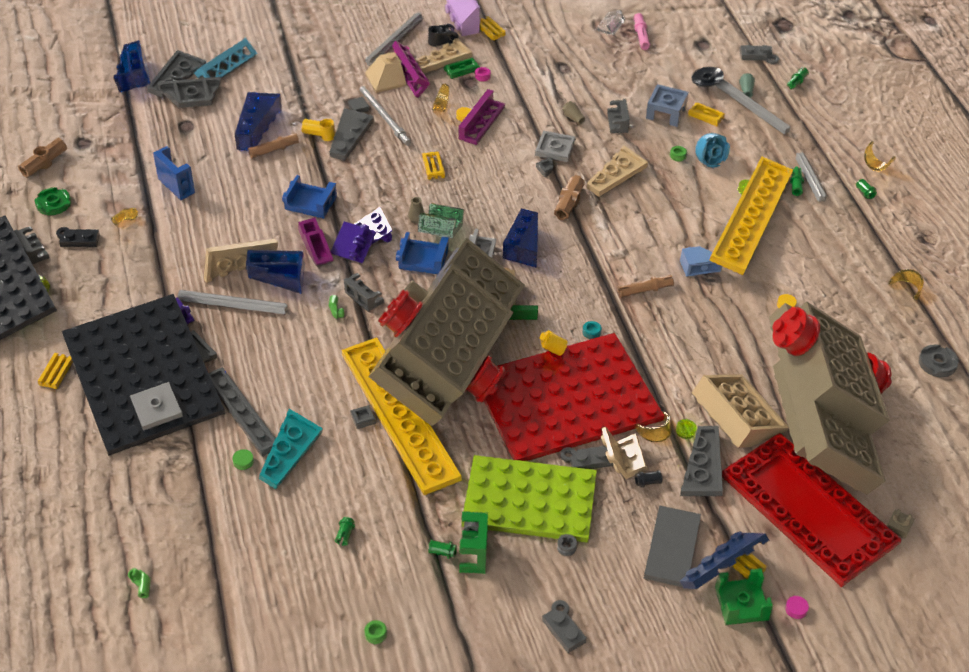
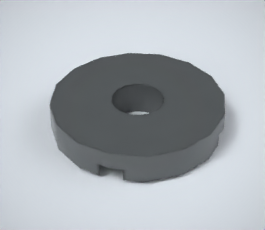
M937 344L928 345L922 349L919 355L920 367L932 376L949 377L958 368L959 359L956 353L948 347L943 348ZM935 359H940L943 362H937Z

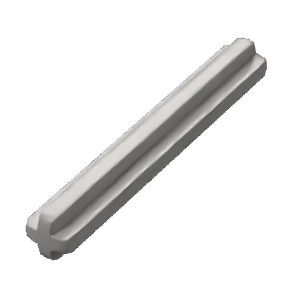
M803 152L797 153L795 159L802 169L818 202L826 201L827 195Z

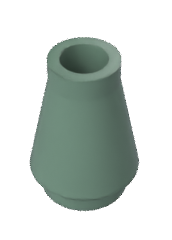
M746 73L741 76L739 83L743 93L748 97H752L755 78L752 74Z

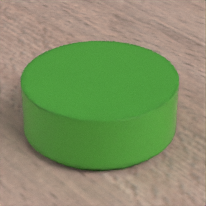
M674 146L671 148L670 158L672 160L684 161L686 159L687 150L684 147Z
M241 449L233 454V465L239 470L249 469L254 463L253 454L249 450Z
M378 620L369 622L364 629L366 640L371 644L382 643L387 637L386 625Z

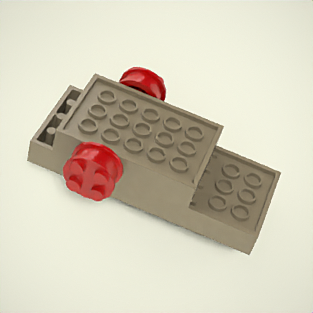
M466 237L456 247L427 291L412 280L398 294L396 299L394 298L387 306V312L380 316L378 322H380V326H387L392 330L395 338L368 377L430 426H433L442 419L450 405L466 391L475 396L476 402L482 403L489 394L492 395L497 390V382L501 381L507 373L503 366L498 367L491 361L492 357L487 356L513 314L510 308L525 284Z
M805 302L801 307H791L785 303L769 316L770 328L773 331V342L777 346L780 361L773 366L774 377L777 381L778 392L781 395L782 406L786 413V421L790 428V436L793 439L794 451L798 456L806 458L811 465L821 468L825 473L835 476L839 481L845 482L855 490L868 495L886 482L871 434L890 421L881 394L892 383L891 367L887 362L879 360L876 355L866 352L860 335L809 302Z

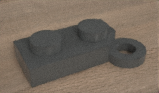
M740 45L741 60H766L769 64H777L779 62V57L772 54V46Z
M605 446L579 449L577 452L573 448L566 447L560 452V458L564 462H570L571 467L596 469L613 466V463H610L607 459L606 452L608 448ZM570 453L572 456L567 457L565 454Z
M557 600L552 604L551 611L542 616V621L565 651L570 653L585 644L587 638L568 615V603L563 600ZM558 606H561L564 608V610L559 611L556 608Z

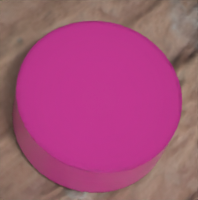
M486 67L477 68L475 70V78L478 81H488L491 78L490 69Z
M800 596L790 597L785 606L786 613L794 619L804 618L809 609L808 602Z

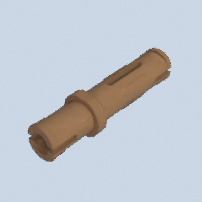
M297 133L285 137L279 136L275 140L248 148L250 157L254 158L278 149H286L287 146L298 144L299 138Z
M671 274L658 278L654 276L649 280L618 286V294L622 298L651 290L655 292L660 288L674 286V280Z

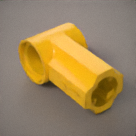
M304 119L302 122V133L321 136L324 141H332L336 132L332 119H323L321 121Z
M550 330L542 332L539 337L542 348L558 356H561L567 347L568 341Z

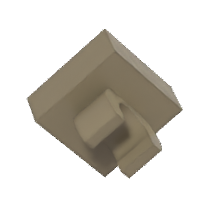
M899 509L894 510L887 526L897 535L906 538L915 518L910 514L902 513Z

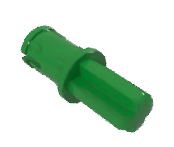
M800 68L797 73L792 75L787 86L793 90L802 84L804 78L809 74L808 69Z
M798 166L793 168L790 179L794 196L803 194L802 184L804 183V178L802 177V169L798 168Z

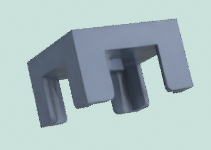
M657 84L647 103L646 119L654 120L656 110L671 114L669 124L677 127L680 121L681 110L685 111L687 107L689 92Z

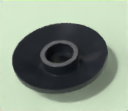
M703 67L696 70L692 74L691 79L697 86L711 87L723 80L724 73L717 67Z

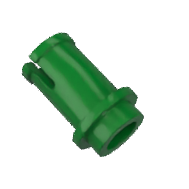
M860 179L856 183V187L864 194L866 199H873L877 195L876 188L870 186L865 179Z
M343 517L339 521L340 527L335 538V542L340 545L342 537L344 538L341 546L348 545L351 532L356 527L355 521L350 517Z
M431 540L428 552L430 554L447 556V559L455 558L457 545H454L453 542L444 543Z

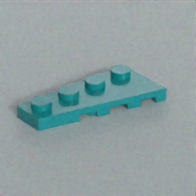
M289 408L278 436L259 474V479L277 489L322 434L323 428Z

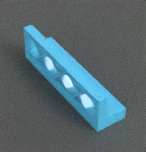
M244 38L201 66L194 74L197 78L202 75L204 78H211L207 72L212 70L216 71L215 77L222 78L255 56L257 52L247 38ZM247 47L251 54H242V50ZM231 56H239L238 63L232 62ZM226 63L227 70L219 69L220 64Z

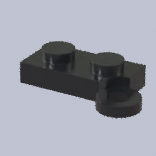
M61 227L56 231V235L60 239V247H97L100 236L99 229H69L68 227Z

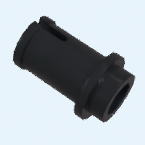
M660 470L646 473L639 471L634 477L636 486L644 488L645 485L662 483V473Z

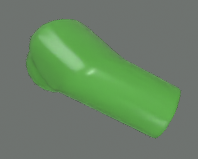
M332 295L329 298L328 304L332 316L336 319L344 318V308H338L339 298L336 295Z
M132 568L128 572V578L139 587L138 597L148 598L150 577L142 570Z

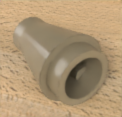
M569 101L563 106V114L578 125L585 121L586 118L576 103Z
M413 197L411 199L408 218L413 223H421L425 218V211L420 197Z

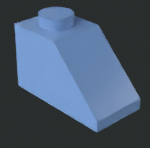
M700 246L682 249L680 263L686 277L721 272L722 266L709 261L712 252Z

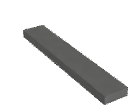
M223 367L210 372L209 375L218 396L261 457L269 454L275 441V437Z

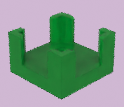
M462 511L461 521L479 522L478 531H462L459 553L477 555V563H460L459 573L485 574L488 513Z
M761 568L750 570L749 578L746 580L728 581L729 572H722L717 576L715 590L725 625L769 621L773 604L770 597L765 600L762 590L764 575Z

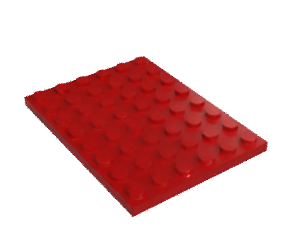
M615 333L568 345L561 356L547 351L497 365L498 367L503 366L507 373L501 381L497 382V390L492 395L489 394L484 400L512 459L519 461L534 460L560 452L566 447L574 448L600 440L603 435V427H607L612 436L664 421L663 412Z

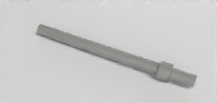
M362 86L360 92L393 129L396 137L401 139L405 145H410L411 140L407 137L404 129L395 123L366 87Z

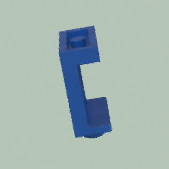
M168 146L153 152L158 180L180 201L195 194L191 166L187 163L180 167L173 164Z
M296 175L294 180L290 182L288 190L282 196L285 210L324 219L337 197L336 183L329 182L326 188L301 183L300 176Z
M406 232L405 237L401 238L400 250L396 252V261H398L399 269L438 275L445 265L449 252V237L442 236L440 243L412 240L410 239V232Z

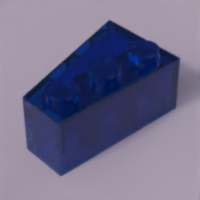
M140 40L124 44L120 55V64H117L116 67L117 73L113 76L119 93L144 87L151 83L146 55Z
M521 208L503 242L502 259L537 268L538 212Z
M247 250L246 269L248 278L302 294L305 270L303 251Z

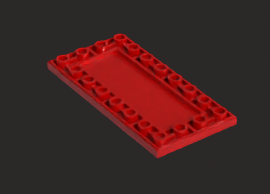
M781 433L773 436L721 471L724 480L841 587L901 544L902 539L833 478L821 468L811 465L806 458L798 456L794 451V444Z

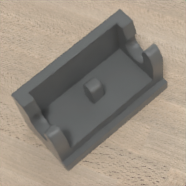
M626 99L610 101V105H617L616 108H607L610 133H628L630 119Z
M32 227L14 230L32 265L49 258V254L35 233L25 235L33 230Z
M356 273L349 278L346 277L344 279L345 293L367 312L384 303V298L379 297L382 295L380 291L373 292L361 279L356 280L361 275Z

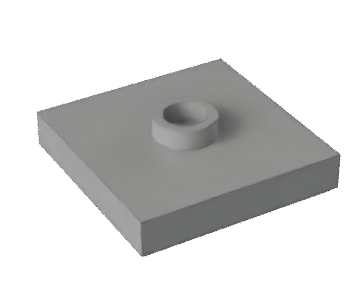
M543 130L535 150V156L568 162L576 142V137Z
M169 382L130 395L143 431L182 417V412Z

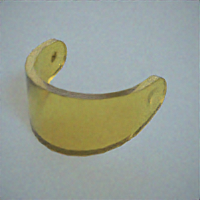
M445 83L441 85L432 107L433 111L445 112L449 99V85Z
M871 141L864 153L865 163L872 170H884L894 162L896 157L893 156L889 163L881 162L873 153L872 147L874 142Z
M911 269L901 270L890 279L889 285L897 281L912 283L918 289L913 299L917 300L920 297L924 281L921 274Z
M664 411L665 423L663 425L647 428L636 424L635 429L647 441H665L671 434L670 416Z

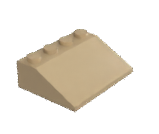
M742 374L703 375L692 392L697 398L698 403L703 405L708 411L709 416L720 425V429L731 438L732 443L738 448L755 446L778 433L782 434L789 430V426Z

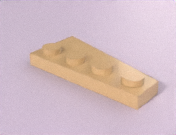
M456 38L452 44L449 45L447 43L442 46L441 50H433L429 56L424 55L416 59V62L423 73L438 70L445 65L472 58V51Z
M623 145L620 152L616 153L609 163L607 162L604 168L588 181L587 189L600 197L647 168L648 162Z
M269 239L206 248L205 282L208 283L217 276L221 278L227 276L229 272L234 270H244L248 265H258L276 258L277 240Z

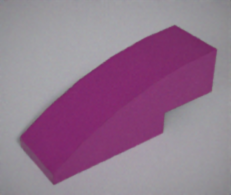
M316 217L298 222L299 233L314 264L318 266L332 262L334 259L323 231L319 228Z

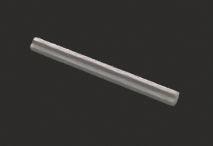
M415 13L365 59L367 65H372L380 55H384L392 48L395 41L398 42L423 19L421 13Z
M724 79L716 85L781 133H789L791 127Z
M180 290L178 293L179 300L185 302L277 314H286L288 310V305L280 302Z

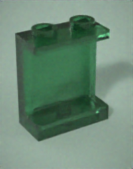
M431 203L428 214H419L418 232L453 238L463 226L464 209Z

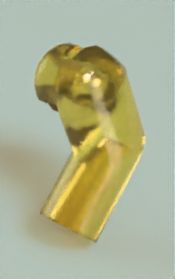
M125 208L114 215L111 221L114 225H117L123 220H134L138 216V211L135 208Z

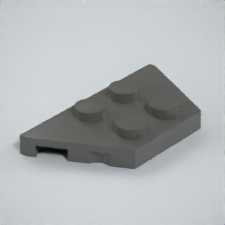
M221 78L157 82V88L178 108L212 105L220 86Z

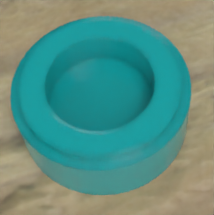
M588 321L583 325L582 333L588 339L601 336L602 327L598 322Z

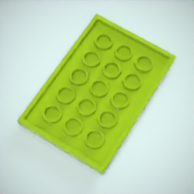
M474 455L463 511L488 513V530L559 539L564 534H570L578 542L588 543L597 470ZM461 521V527H465L463 521Z

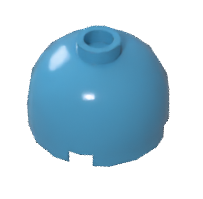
M717 133L703 135L695 146L697 159L705 166L711 168L719 167L722 161H726L730 152V144L727 142V138Z

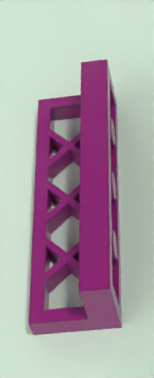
M395 41L392 47L396 51L398 58L402 61L401 65L406 83L413 94L419 98L431 83L409 49Z
M486 90L458 126L459 140L477 145L503 111L505 103L493 100V90ZM491 106H495V107H498V108L491 110L490 107H491ZM490 115L491 118L484 119L483 116ZM477 125H484L482 128H476ZM476 134L477 136L476 138L469 137V135Z

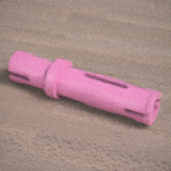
M637 13L634 16V27L638 33L641 49L647 50L650 47L646 31L647 24L644 22L643 15Z

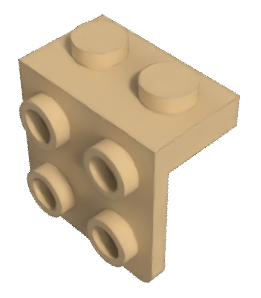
M607 427L602 428L603 435L601 439L604 446L608 448L606 456L608 461L614 464L617 473H621L625 479H628L638 474L639 471L644 472L648 470L639 438L636 434L616 441Z

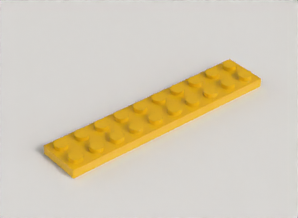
M761 156L709 261L741 275L744 274L793 169Z
M376 337L342 349L344 360L422 494L427 495L460 482L461 474L433 428L368 377L385 353L378 338Z

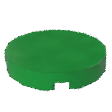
M57 187L41 191L34 200L36 209L44 215L61 214L71 205L69 192L65 189L59 190Z

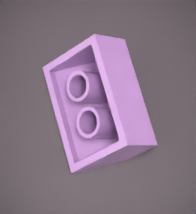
M447 0L445 11L447 14L449 13L451 22H454L455 28L460 32L461 36L479 33L480 7L476 0Z

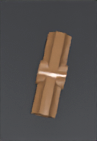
M57 138L47 146L35 148L33 150L34 155L18 166V170L24 177L28 178L39 169L51 167L52 160L67 150L66 144L62 139Z
M579 175L571 177L566 188H562L560 192L559 202L554 210V215L559 220L569 218L573 208L577 207L579 203L580 193L585 185V180Z

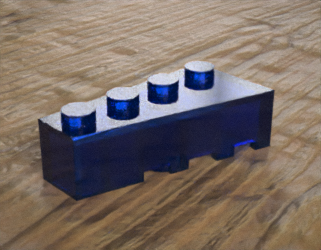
M247 92L234 134L237 150L248 151V148L259 144L263 138V133L268 131L270 123L274 122L277 113L282 111L280 94Z

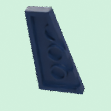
M741 531L731 535V539L719 545L712 555L703 558L700 565L687 571L686 576L680 580L681 585L686 589H698L719 575V569H725L737 563L735 558L744 554L749 555L755 551L753 546L758 543L764 545L770 541L766 533H742Z

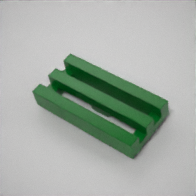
M473 58L445 65L444 71L447 72L448 76L450 75V79L474 73L480 66Z

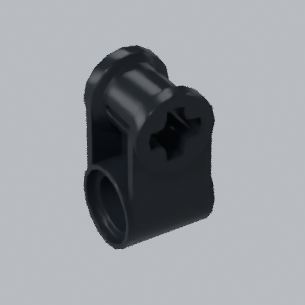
M449 23L432 25L428 28V44L431 46L452 44L454 39L459 38L454 26Z

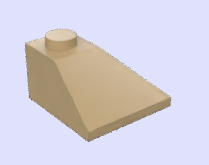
M395 52L380 55L365 72L376 93L406 86L402 65Z

